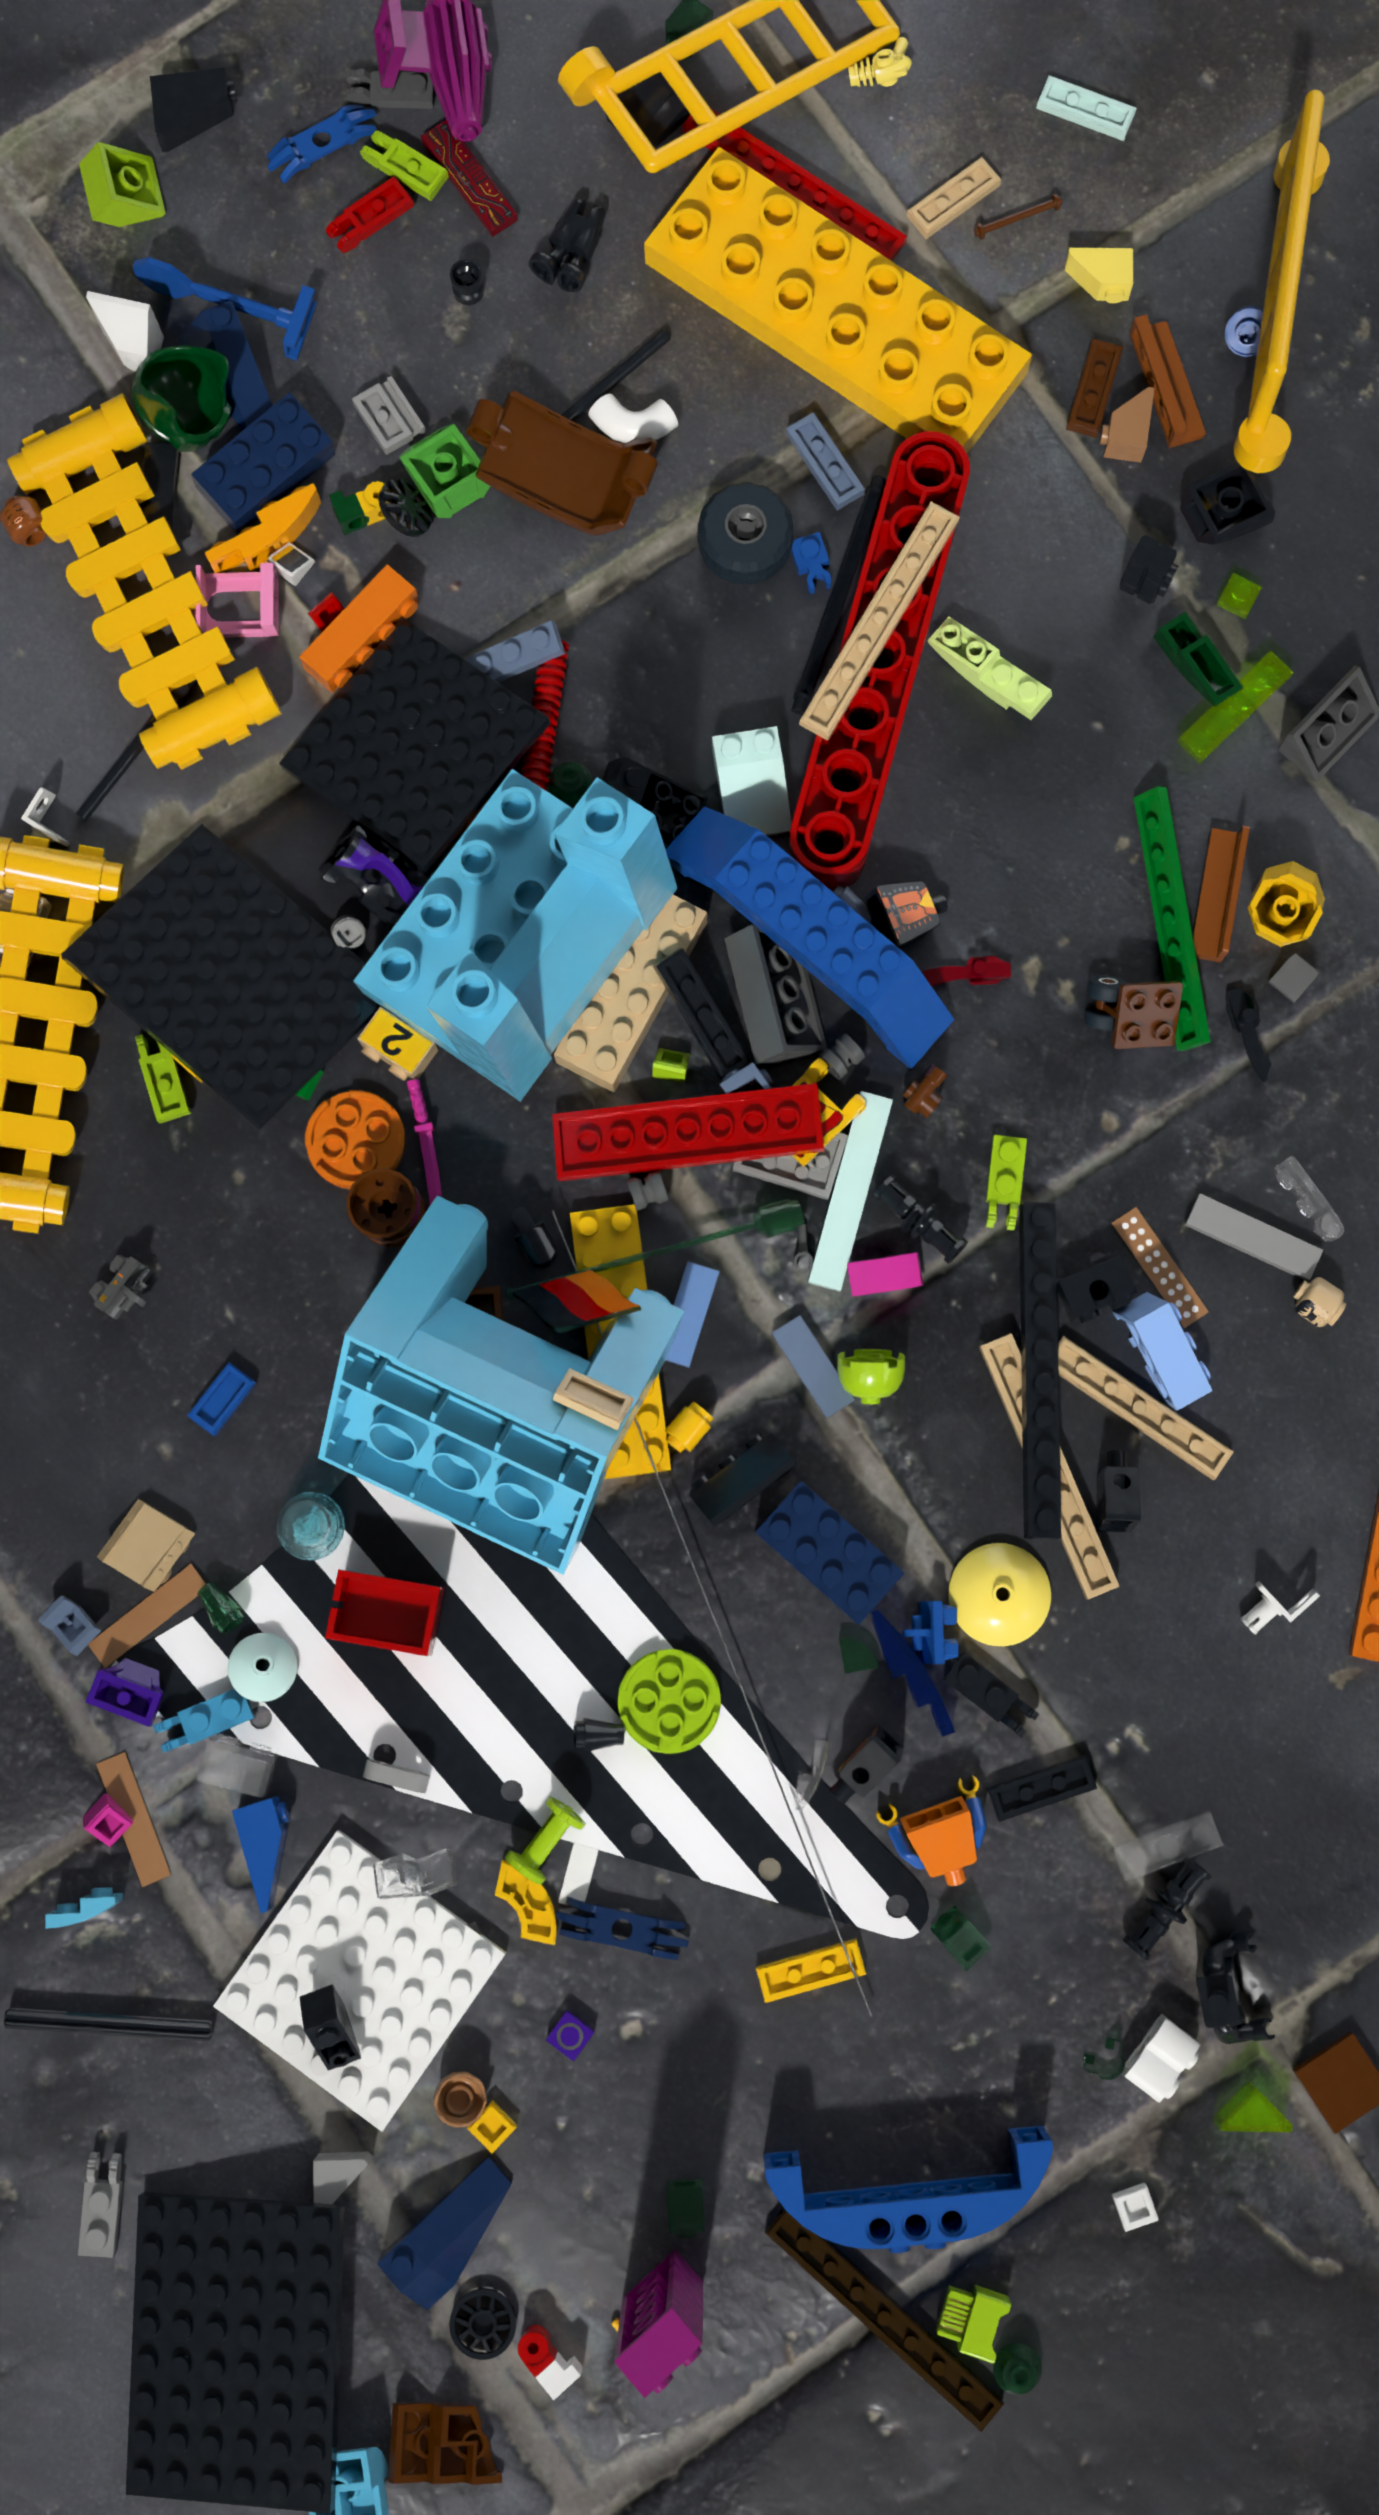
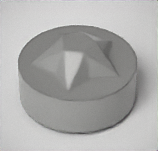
M343 915L333 922L331 935L338 946L347 947L352 950L363 943L365 928L355 916Z

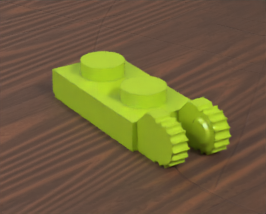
M379 130L372 134L371 139L385 153L382 155L366 145L360 151L365 161L375 168H379V170L387 175L396 177L400 183L429 201L433 200L449 178L448 171L400 140L392 139Z
M144 1035L135 1036L141 1057L139 1063L157 1122L161 1124L191 1114L177 1063L171 1057L172 1054L158 1043L161 1052L151 1055L148 1041Z
M993 1135L985 1202H988L986 1227L994 1228L997 1220V1204L1008 1205V1214L1006 1215L1005 1222L1007 1230H1015L1017 1211L1021 1200L1027 1145L1026 1138Z

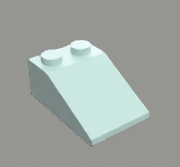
M777 726L713 736L712 752L723 814L758 828L766 836L790 833L792 822Z

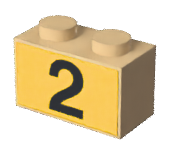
M381 1006L357 1038L361 1046L364 1047L361 1051L364 1055L376 1063L382 1059L391 1065L388 1070L403 1081L407 1077L411 1080L419 1079L438 1052V1048L433 1041Z

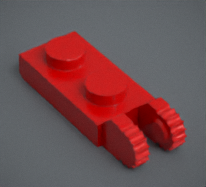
M392 177L343 210L344 213L335 218L334 221H331L325 232L333 239L345 233L351 225L354 229L346 233L337 243L341 253H347L351 249L356 248L361 240L364 241L414 207L413 199L397 178Z

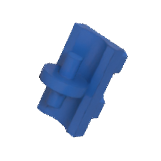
M942 1601L918 1602L919 1616H911L912 1629L902 1630V1637H912L913 1650H920L921 1664H945L944 1660L958 1657L957 1640L944 1639L943 1625H956L957 1608L944 1605Z

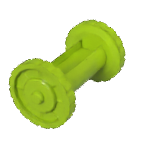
M549 1796L545 1801L552 1814L524 1852L519 1854L509 1850L505 1856V1859L513 1868L538 1885H542L546 1879L539 1867L569 1826L582 1830L586 1825V1822L570 1806L565 1805L552 1796Z

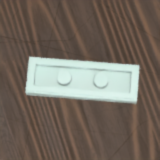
M1050 75L1036 109L1124 141L1137 109L1131 105Z

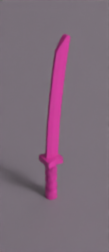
M413 1079L407 1081V1086L410 1091L409 1095L417 1121V1126H414V1129L420 1139L431 1205L436 1196L442 1197L432 1135L435 1129L433 1123L428 1119L420 1079Z

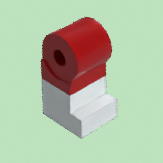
M531 2325L524 2330L517 2347L518 2355L550 2397L555 2400L581 2376L583 2366L575 2356L566 2362L551 2344V2336L543 2326Z

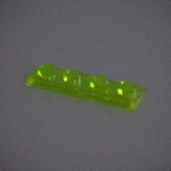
M1272 651L1268 652L1239 680L1243 689L1216 707L1212 706L1179 737L1177 743L1201 764L1292 677L1294 672Z

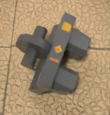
M117 1255L110 1264V1270L116 1276L109 1285L100 1280L89 1291V1294L95 1300L93 1305L115 1320L119 1318L123 1311L128 1312L135 1302L142 1307L147 1303L140 1295L148 1286L145 1283L153 1271L131 1256L128 1259L122 1255Z

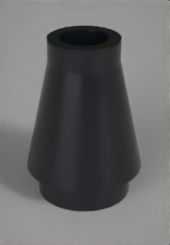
M584 1717L582 1721H574V1749H582L584 1753L610 1746L623 1745L624 1725Z

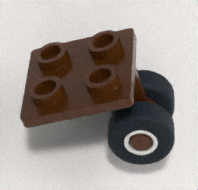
M1099 975L1091 977L1088 981L1087 994L1092 999H1095L1096 1003L1095 1008H1085V1024L1097 1030H1114L1112 1046L1115 1049L1173 1046L1176 1037L1183 984L1179 981L1127 983L1125 980L1114 976Z

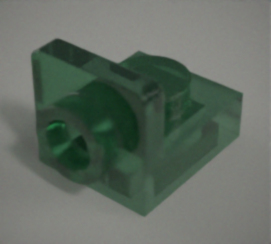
M957 1906L942 1914L931 1927V1931L965 1971L992 1948Z

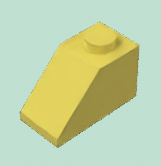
M1069 248L1065 262V271L1096 301H1106L1108 303L1128 301L1133 287V248Z

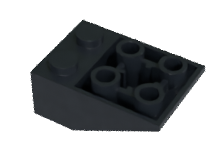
M626 756L608 762L602 781L655 815L665 849L701 811L707 801V797Z

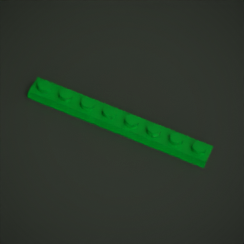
M1157 786L1134 797L1164 978L1165 981H1179L1183 984L1175 1037L1177 1051H1187L1210 1043L1211 1040L1167 787Z

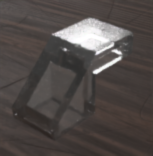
M447 1848L419 1859L401 1853L373 1864L376 1893L379 1899L429 1896L459 1885L454 1851Z

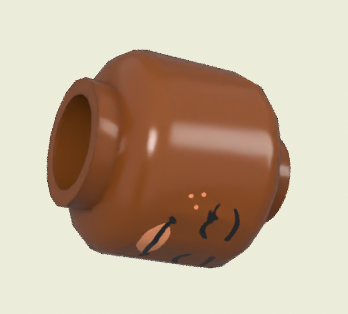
M14 496L6 501L5 507L0 513V521L14 543L32 547L41 543L46 537V533L40 524L42 521L40 514L42 509L35 499Z

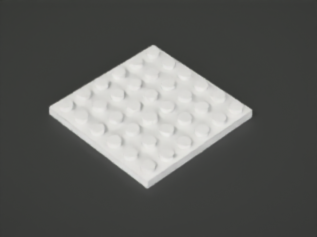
M338 1830L213 2007L383 2132L507 1952L484 1935L478 1934L461 1918L342 1831ZM333 1984L347 2010L361 2052V2059L328 2071L304 2032L299 1996Z

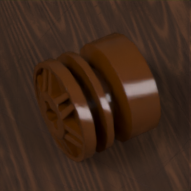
M389 1168L373 1169L362 1174L352 1184L347 1196V1213L352 1224L372 1242L386 1248L404 1246L427 1211V1204L422 1193L400 1172ZM393 1205L396 1210L392 1211L393 1217L389 1218L384 1213H388L390 1210L389 1206Z

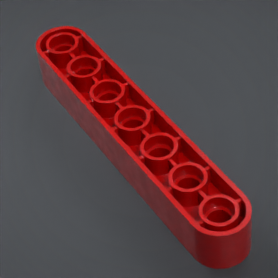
M936 431L920 432L907 438L897 448L890 466L839 654L905 546L899 540L911 536L930 502L932 501L960 517L970 475V462L965 449L951 436ZM931 480L936 482L938 486L927 487L917 481ZM957 526L879 655L888 659L892 665L884 669L871 668L828 741L816 734L791 824L788 854L832 892L838 885L843 888L846 886L850 887L857 881L864 870ZM855 716H865L875 722V727L870 730H859L852 727L849 720ZM839 776H848L855 779L859 787L852 792H842L834 788L832 781ZM821 837H833L840 841L842 849L837 854H824L817 850L815 842Z

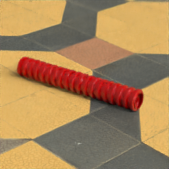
M562 639L565 654L538 665L540 667L536 671L538 678L535 679V686L537 687L533 690V694L536 696L532 699L533 707L546 715L551 724L528 750L527 755H524L523 762L525 765L521 767V771L524 773L522 776L547 791L545 787L549 785L547 777L551 773L548 768L552 765V761L549 758L554 753L551 748L555 746L553 739L556 737V731L554 729L558 726L556 719L559 718V711L557 710L561 707V703L558 700L562 698L561 690L564 687L562 681L565 679V673L563 671L567 668L565 662L568 660V654L566 652L570 648L569 644Z

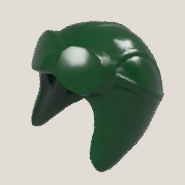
M185 345L168 347L148 354L138 366L132 384L133 402L138 415L145 425L158 437L170 442L179 452H192L202 449L209 444L210 440L213 438L217 439L226 426L232 407L226 400V381L229 375L228 359L223 354L214 350Z

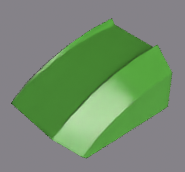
M450 424L434 431L407 448L399 456L407 472L437 518H451L453 514L474 501L484 498L491 487L476 477L481 460L455 424Z

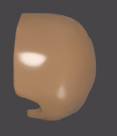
M467 2071L452 2072L442 2078L436 2086L433 2095V2105L437 2116L443 2123L454 2128L468 2127L480 2119L487 2104L486 2091L482 2081Z

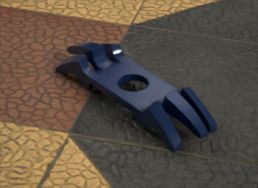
M568 1896L566 1904L586 1912H592L591 1917L564 1912L556 1913V1918L582 1928H588V1932L560 1928L559 1935L581 1941L597 1942L671 1960H678L679 1953L655 1948L653 1943L688 1947L689 1940L656 1931L657 1927L684 1929L686 1922L639 1915L584 1902ZM619 1919H625L632 1925V1934L625 1940L617 1939L612 1933V1925Z

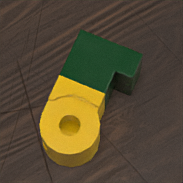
M379 481L372 482L367 485L364 491L347 497L343 496L341 490L329 494L333 511L344 536L386 519L378 501L379 491L385 483Z

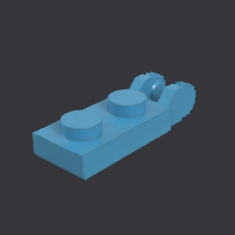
M232 1689L177 1713V1716L157 1723L153 1727L155 1733H162L171 1729L172 1726L182 1724L185 1736L171 1739L161 1745L163 1753H166L187 1743L192 1745L256 1717L250 1701L241 1696L235 1689Z

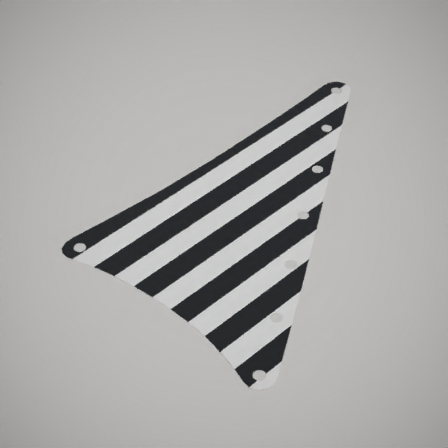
M349 1473L295 1534L231 1591L163 1634L127 1651L115 1660L112 1665L113 1667L125 1658L159 1670L160 1688L164 1692V1696L156 1716L169 1719L177 1716V1713L234 1689L228 1676V1661L233 1649L241 1640L257 1633L277 1635L292 1647L297 1659V1674L290 1689L281 1697L268 1702L249 1700L252 1709L258 1706H265L270 1710L272 1714L270 1724L263 1729H257L251 1725L249 1720L216 1735L535 1832L541 1829L552 1814V1811L545 1803L548 1797L552 1796L565 1805L570 1806L586 1822L582 1830L569 1826L560 1839L831 1919L742 1691L681 1624L592 1514L590 1515L580 1545L567 1570L562 1575ZM338 1569L445 1587L432 1656H422L325 1639L331 1607L343 1608L344 1602L332 1600ZM662 1649L682 1650L698 1657L714 1674L721 1695L720 1714L712 1732L696 1747L685 1752L673 1754L654 1752L638 1744L624 1728L623 1745L610 1746L584 1753L582 1749H574V1721H582L584 1717L613 1724H622L618 1710V1694L621 1682L629 1668L648 1653ZM264 1659L256 1663V1668L259 1671H266L270 1666L269 1662ZM747 1698L834 1920L892 1938L905 1939L915 1936L926 1923L929 1913L926 1892L920 1883L863 1826L851 1811L831 1793L822 1780H820L806 1807L804 1806L814 1791L819 1777ZM389 1744L396 1752V1759L393 1765L430 1775L426 1793L414 1792L364 1778L363 1772L367 1759L374 1760V1751L377 1746ZM509 1780L517 1781L523 1788L522 1797L515 1803H507L500 1794L503 1783ZM639 1823H646L653 1830V1839L646 1846H638L631 1839V1830ZM766 1858H774L781 1866V1874L774 1881L764 1880L758 1872L761 1861ZM893 1895L903 1896L909 1904L908 1912L901 1918H893L886 1910V1902Z

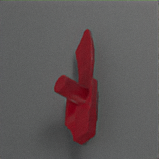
M996 956L971 957L966 966L936 967L924 970L922 974L931 987L967 979L971 985L998 984L1002 980L1011 978L1010 962L1003 961Z

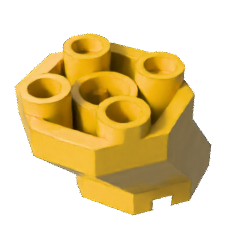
M1291 861L1265 869L1251 894L1252 897L1247 908L1255 933L1282 947L1306 940L1311 936L1323 913L1322 908L1325 897L1317 873Z

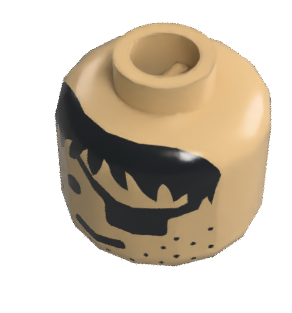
M1316 1277L1310 1283L1304 1280L1293 1295L1297 1299L1295 1312L1317 1327H1323L1326 1324L1332 1326L1339 1319L1347 1305L1343 1302V1291L1321 1277Z

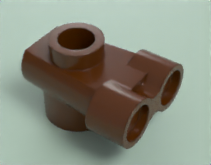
M931 1064L925 1072L920 1083L913 1080L902 1095L907 1099L903 1105L915 1114L919 1112L925 1118H928L941 1102L943 1097L934 1090L948 1076L934 1064Z

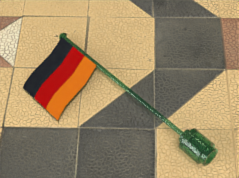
M789 1198L757 1207L758 1213L753 1215L754 1222L515 1289H511L510 1286L506 1289V1296L509 1299L516 1297L531 1307L546 1326L559 1333L641 1310L640 1305L624 1298L607 1279L598 1275L597 1272L756 1228L758 1234L764 1233L766 1239L797 1230L798 1226L804 1225L801 1206L798 1199L790 1201Z

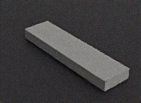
M1201 1193L1198 1194L1184 1224L1307 1282L1311 1279L1323 1252V1249Z

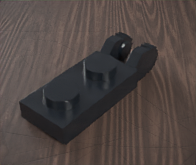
M965 1652L960 1655L943 1678L944 1681L999 1723L1001 1721L1021 1738L1026 1733L1023 1726L1005 1715L1012 1704L1019 1708L1029 1719L1036 1720L1039 1716L1038 1712L1018 1698L1019 1694Z

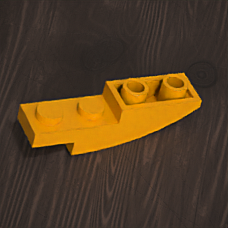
M314 483L296 488L289 496L279 501H271L265 504L262 510L256 512L261 524L249 526L243 529L238 536L228 541L217 542L210 550L206 551L205 555L214 573H225L243 563H246L250 572H253L260 568V563H268L267 559L271 554L288 542L292 544L308 526L321 504Z

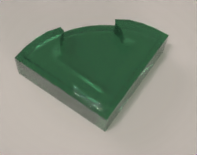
M839 1639L845 1674L879 1668L874 1654L864 1644L852 1639Z

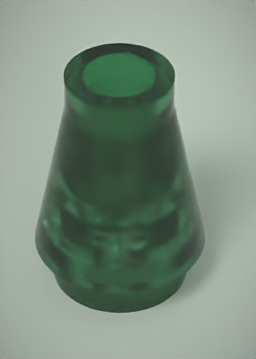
M215 1582L206 1584L198 1591L197 1595L202 1600L214 1630H219L221 1634H226L243 1622L244 1616L241 1613L243 1609L218 1588Z

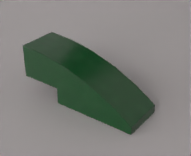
M1186 611L1160 627L1153 636L1178 671L1214 707L1243 689V686L1207 634L1201 635Z

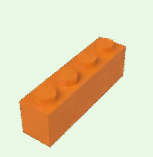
M387 564L299 656L304 670L332 694L338 687L342 688L352 677L353 671L360 664L362 665L371 656L380 642L385 641L395 630V625L401 617L407 619L415 613L420 602L416 588Z

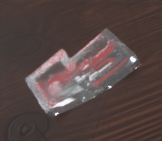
M814 1738L811 1773L797 1772L796 1810H803L819 1785L828 1756V1739Z

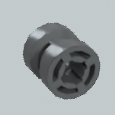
M843 1033L836 1039L835 1046L825 1048L818 1054V1057L827 1063L828 1071L840 1080L848 1073L850 1065H858L865 1058V1055L855 1041Z
M659 1170L649 1172L642 1179L636 1176L626 1179L636 1211L647 1208L648 1203L656 1202L661 1204L668 1201Z

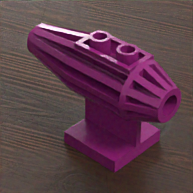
M383 0L373 29L381 87L394 88L399 70L430 73V79L451 134L464 142L474 140L482 132L486 73L490 72L492 67V54L490 51H487L486 45L488 27L486 23H483L481 9L476 8L472 0H427L423 12L401 10L400 0Z

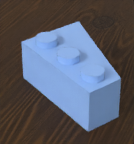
M1146 1292L1131 1300V1304L1112 1311L1117 1320L1122 1319L1126 1322L1132 1334V1337L1128 1340L1133 1348L1138 1346L1147 1364L1145 1369L1168 1406L1178 1411L1212 1392L1208 1382L1211 1379V1375L1202 1361L1198 1362L1193 1352L1197 1349L1195 1342L1188 1332H1183L1179 1324L1182 1316L1174 1303H1169Z

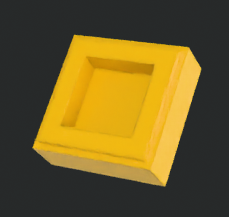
M492 2100L485 2107L480 2119L468 2126L467 2129L493 2153L517 2128V2124Z

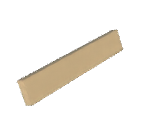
M1065 1336L1059 1341V1376L1210 1479L1215 1480L1233 1454L1231 1449Z

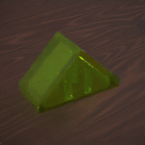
M1250 2081L1214 2116V2124L1221 2131L1293 2132V2125Z

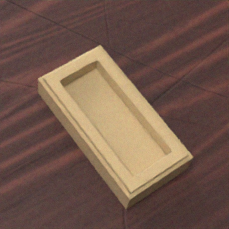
M571 1368L566 1372L553 1397V1401L616 1430H619L634 1400L633 1397Z

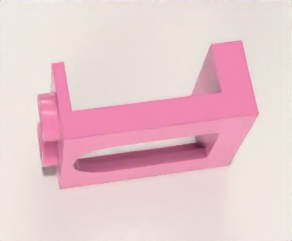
M260 563V572L206 574L201 565H196L195 579L207 603L216 593L260 591V620L216 621L208 614L207 606L202 608L201 604L196 605V610L191 612L202 634L218 626L224 638L279 636V575L274 563Z

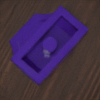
M125 1658L111 1668L98 1669L85 1702L150 1727L154 1723L164 1696V1692L160 1688V1671Z

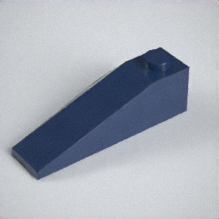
M232 300L201 311L180 336L179 341L181 345L217 351L228 359L229 375L226 381V400L232 407L230 416L244 430L272 407L271 400Z
M488 2156L382 2253L377 2265L402 2294L425 2309H430L455 2286L512 2182L492 2158Z

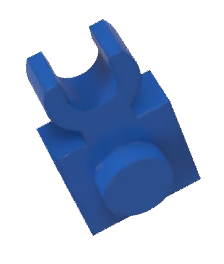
M820 532L794 539L791 555L798 575L808 573L807 589L809 593H815V584L813 582L817 579L823 580L826 588L830 589L831 575L827 570L822 569L829 566L830 560Z

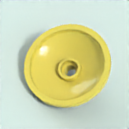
M992 1543L972 1550L959 1561L950 1578L948 1601L949 1606L957 1608V1624L967 1635L987 1645L1009 1646L1028 1639L1042 1626L1050 1609L1051 1587L1044 1568L1032 1554L1012 1544ZM1001 1587L1008 1591V1598L1005 1601H1000L996 1596L997 1590Z

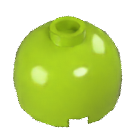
M884 1349L854 1350V1356L846 1358L845 1351L840 1352L837 1355L838 1378L844 1390L854 1397H860L862 1404H880L881 1398L891 1396L900 1388L905 1374V1356L899 1352L898 1358H893L892 1351Z

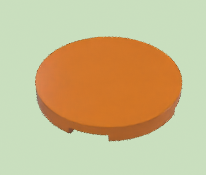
M349 1090V1092L335 1095L327 1101H323L315 1109L306 1127L305 1146L311 1164L321 1177L337 1187L350 1190L352 1184L368 1171L389 1168L395 1171L404 1155L406 1134L400 1116L388 1101L368 1091Z

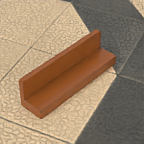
M1147 314L1135 317L1129 335L1147 386L1155 388L1153 404L1168 447L1172 448L1203 439L1206 431L1168 323L1163 321L1150 325Z
M1243 825L1239 832L1212 828L1209 832L1192 931L1195 954L1198 959L1221 963L1229 952L1250 826Z

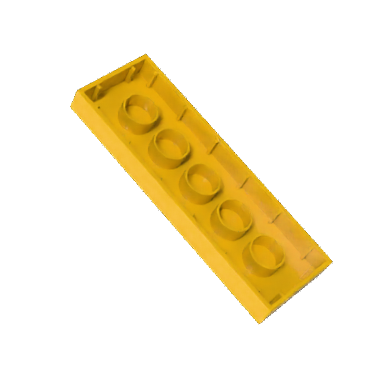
M721 147L716 149L644 242L645 264L906 439L920 432H941L958 441L968 454L1028 374L1032 358L1030 352Z

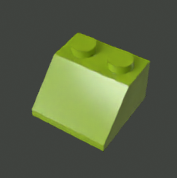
M97 142L79 163L93 221L123 227L160 218L166 214L152 157Z

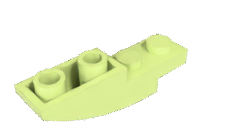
M949 616L928 639V643L958 673L1006 710L1010 706L1032 720L1052 697L1051 689L1002 658L998 648Z

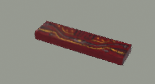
M447 120L421 135L423 145L435 161L448 171L449 180L491 237H494L518 221L517 213L465 143L451 134Z

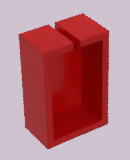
M338 1569L332 1600L344 1602L343 1608L331 1607L325 1639L422 1656H432L445 1587Z

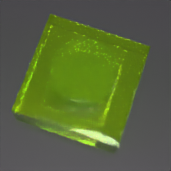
M1233 573L1217 606L1246 619L1262 587Z

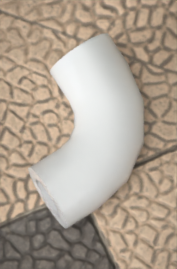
M609 393L599 398L589 411L590 419L601 431L613 440L622 443L649 437L658 440L678 427L676 415L662 399H658L642 411L633 412L623 407L614 395Z

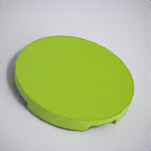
M662 1649L641 1657L626 1672L619 1688L618 1710L624 1728L638 1744L654 1752L673 1754L685 1752L696 1747L712 1732L720 1714L721 1695L714 1674L702 1660L682 1650Z

